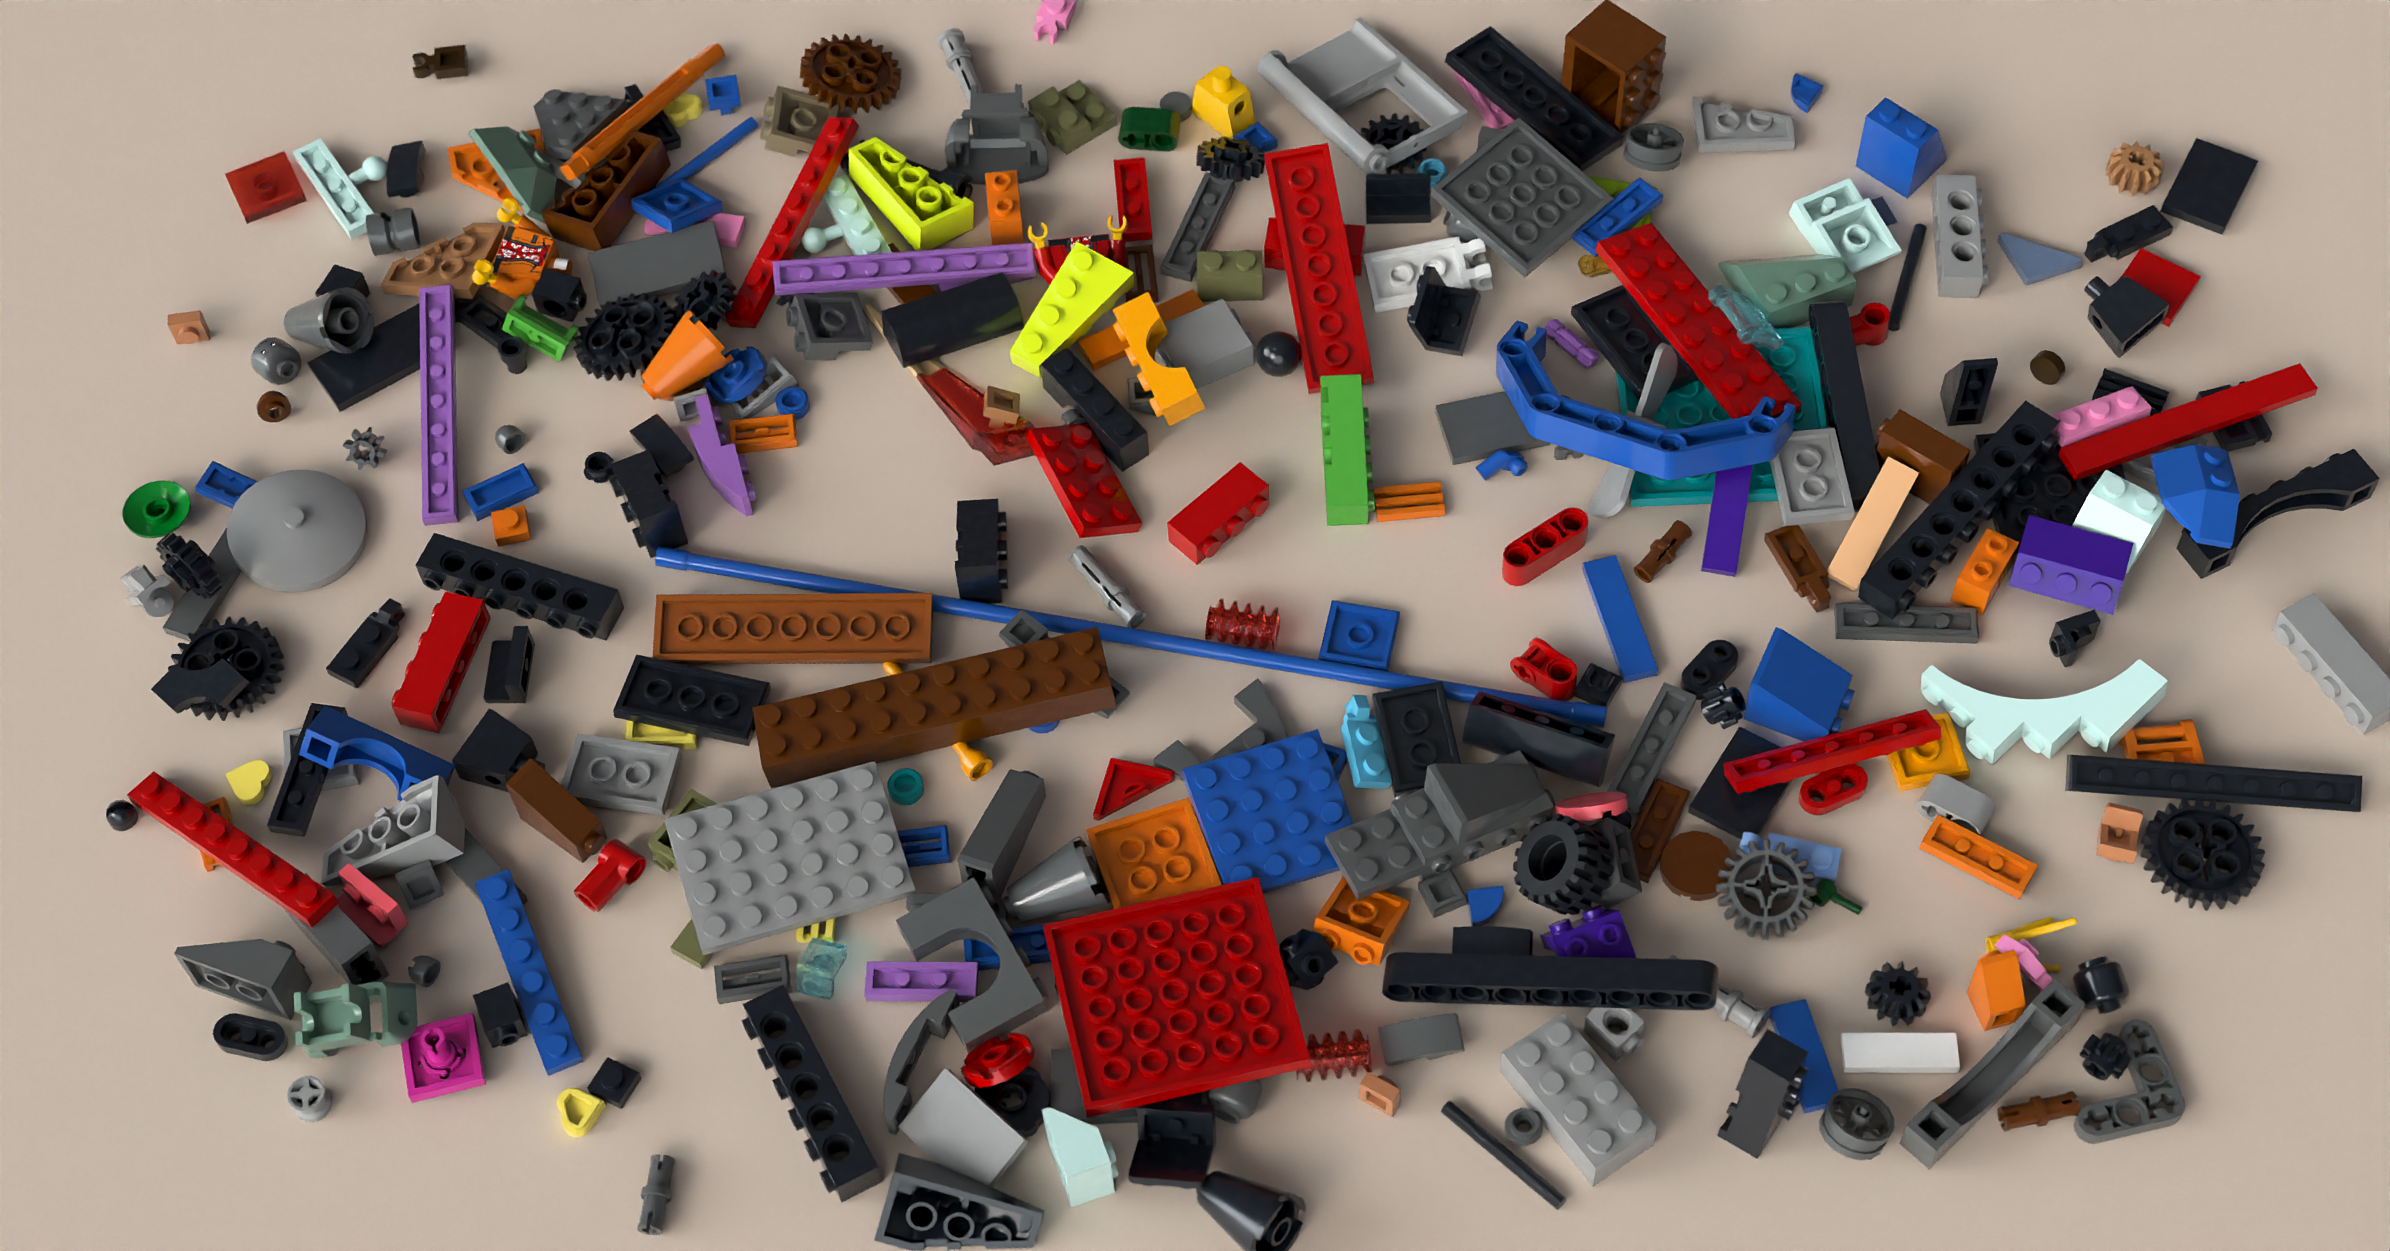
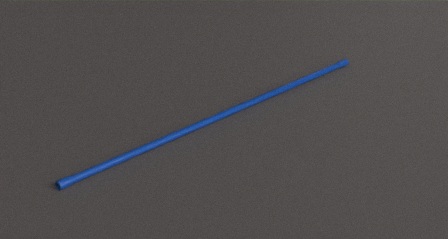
M663 546L658 547L655 556V564L659 567L682 571L692 570L827 594L924 593L694 554L690 551ZM933 594V612L1008 624L1021 610ZM1024 610L1050 632L1069 634L1098 627L1100 638L1103 641L1390 690L1442 681ZM1442 681L1446 699L1471 703L1478 691L1571 721L1604 728L1607 712L1606 706L1583 702H1566Z

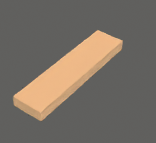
M1890 457L1886 459L1827 569L1828 578L1856 591L1861 578L1870 566L1919 472Z

